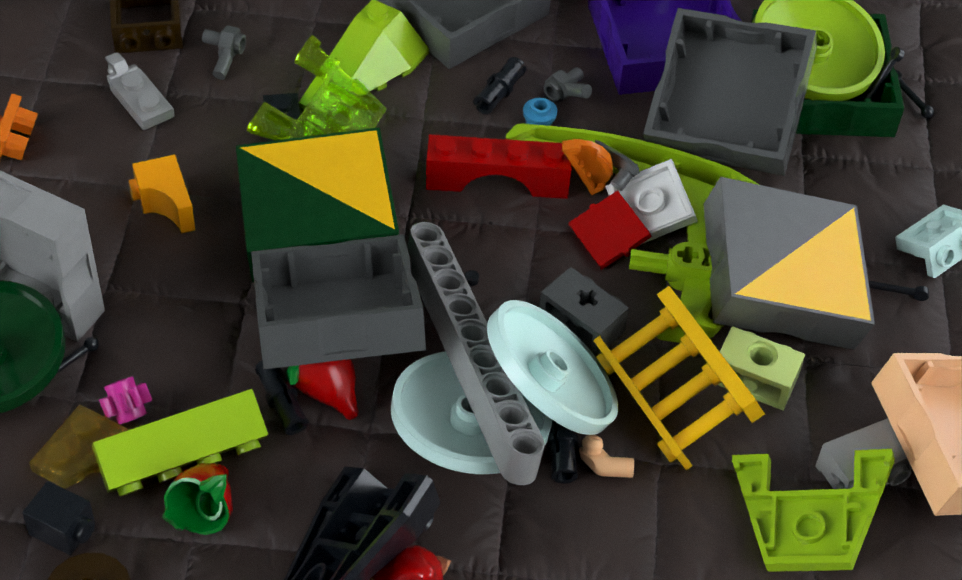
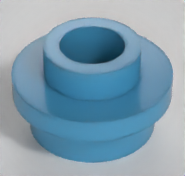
M533 98L524 104L523 116L528 124L551 126L557 117V107L546 98Z

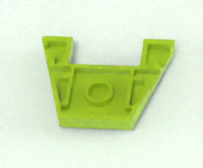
M893 449L854 450V486L850 489L770 491L771 459L769 454L732 455L733 466L767 571L853 570L895 462Z

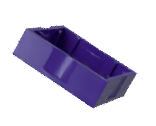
M588 0V7L619 95L655 91L664 72L666 49L678 8L725 15L741 21L734 11L730 0Z

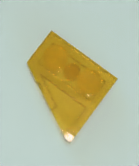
M79 405L29 462L31 470L66 489L82 481L86 475L100 471L92 449L93 442L128 431L129 429Z

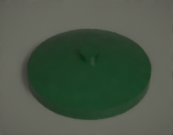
M0 280V413L7 412L28 402L51 382L61 366L66 346L65 333L60 316L49 299L29 286Z

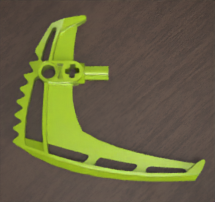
M528 123L516 124L506 134V139L539 142L562 143V141L581 139L595 143V140H599L631 159L638 165L639 172L672 159L698 222L686 226L688 242H682L673 248H669L668 254L631 249L629 269L665 274V281L674 289L682 291L680 300L709 338L714 337L724 325L713 323V320L710 319L712 315L710 291L712 262L706 242L703 204L720 177L753 184L758 183L732 168L708 159L621 135ZM613 166V173L617 174L619 170ZM679 326L673 330L669 327L658 335L657 338L663 341L681 343L680 338L685 333Z

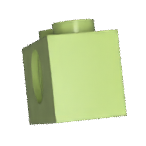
M732 326L720 353L757 401L784 411L799 377L805 353L794 350L787 345H781L757 336L753 332L744 331Z

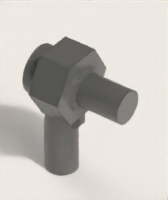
M228 25L221 32L205 29L202 36L204 43L219 47V59L212 73L219 80L226 78L233 61L232 58L236 54H242L246 46V35L241 34L240 28Z
M575 67L568 73L560 69L545 80L544 92L551 101L562 102L569 96L589 98L592 94V88L588 84L577 83L583 79L584 74L580 68Z

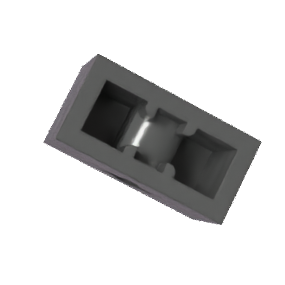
M572 267L541 291L539 308L550 313L566 325L581 339L595 357L601 353L593 341L595 338L600 336L605 344L610 346L625 332L629 308L618 297L610 295L597 286L591 278L580 274Z

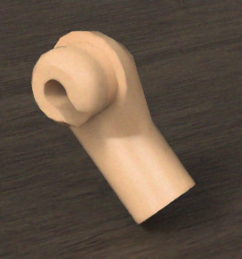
M587 435L582 439V447L579 449L580 457L595 474L603 477L633 478L634 458L610 457L602 449L603 440L597 435Z

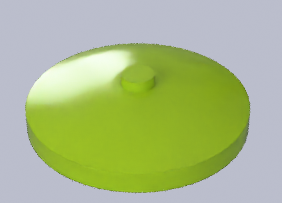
M764 0L752 23L767 22L816 30L817 50L805 94L807 99L845 101L855 98L872 85L882 69L885 47L880 30L872 17L854 0Z

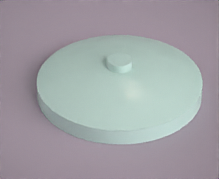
M519 300L504 302L489 317L487 334L496 359L517 389L542 413L561 426L585 435L598 434L615 420L618 413V401L607 373L589 348L566 325L545 310Z
M446 351L428 355L409 365L398 377L391 401L392 421L403 441L423 458L450 470L469 474L500 473ZM522 394L546 444L552 419L542 413Z

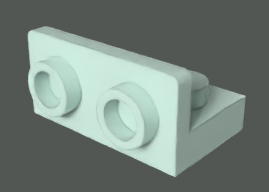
M943 204L895 237L897 250L924 258L927 275L936 278L962 260V210Z

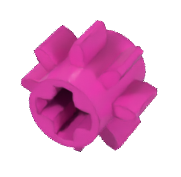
M130 376L104 386L107 397L99 399L105 417L116 416L118 424H123L147 414L144 404L152 401V397L146 383L136 385L134 377Z

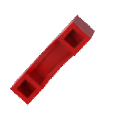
M429 134L426 160V190L462 192L464 187L476 178L487 175H503L523 183L530 191L532 197L568 199L571 163L562 151V143Z

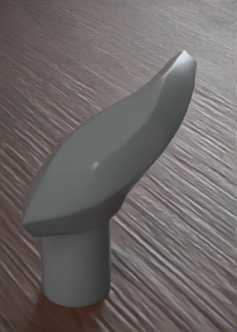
M595 140V143L603 146L610 153L613 166L619 170L611 184L616 189L622 191L632 177L640 173L638 165L614 148L599 140Z

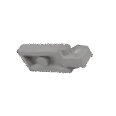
M118 52L105 57L108 63L107 71L109 75H107V80L110 84L111 92L143 131L175 117L174 108L140 68L135 64L128 66L125 59Z

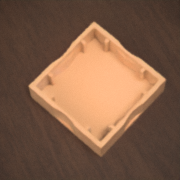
M893 353L871 384L934 515H962V356H951L942 353Z

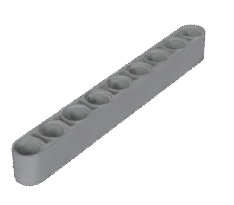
M430 222L416 223L410 229L407 249L410 256L411 275L416 280L422 300L501 475L505 480L516 485L531 484L536 479L545 447L544 439L521 392L506 375L493 353L487 334V321L444 232L439 226Z

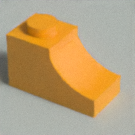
M175 154L133 163L134 179L128 180L133 201L140 200L144 214L152 212L166 216L178 226L181 234L195 231L192 203Z

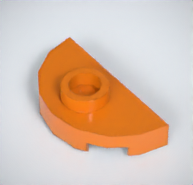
M573 139L562 141V151L590 194L594 195L603 191L606 188V183L613 176V161L610 153L603 146L589 140Z

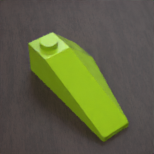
M371 0L352 20L300 99L299 108L328 121L358 104L360 97L374 89L379 92L387 87L389 80L398 75L403 78L412 73L429 54V48L400 10L379 1Z

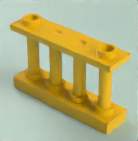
M667 286L656 294L665 306L659 311L661 315L612 350L609 349L600 336L593 341L601 351L596 358L608 375L614 372L617 373L663 438L657 443L670 463L678 459L682 466L688 470L693 465L682 451L733 413L738 416L744 412L751 423L758 420L765 413L672 288ZM679 326L685 333L680 338L681 343L630 378L620 363L669 327L673 330ZM700 354L706 362L701 367L703 371L651 408L640 391L690 355L694 358ZM719 383H722L728 393L722 396L724 401L672 437L661 420L711 384L717 386Z

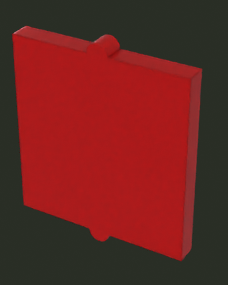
M618 190L599 203L590 204V209L568 222L569 227L601 270L622 256L628 257L631 249L636 248L652 237L651 233Z

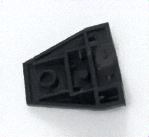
M345 466L322 499L284 580H369L431 526L434 519L433 514L441 504L433 480L427 475L405 473L395 489L384 486L364 468Z

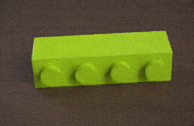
M249 389L95 441L92 444V449L107 493L117 490L120 497L143 489L141 481L157 476L159 483L176 478L182 473L181 467L197 462V465L200 463L216 464L222 461L221 453L236 449L237 455L256 450L261 447L259 440L264 439L269 434L253 389Z

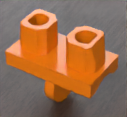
M13 93L10 96L3 117L0 115V160L2 155L22 161L29 138L12 133L11 130L31 135L38 113L19 107L22 96Z

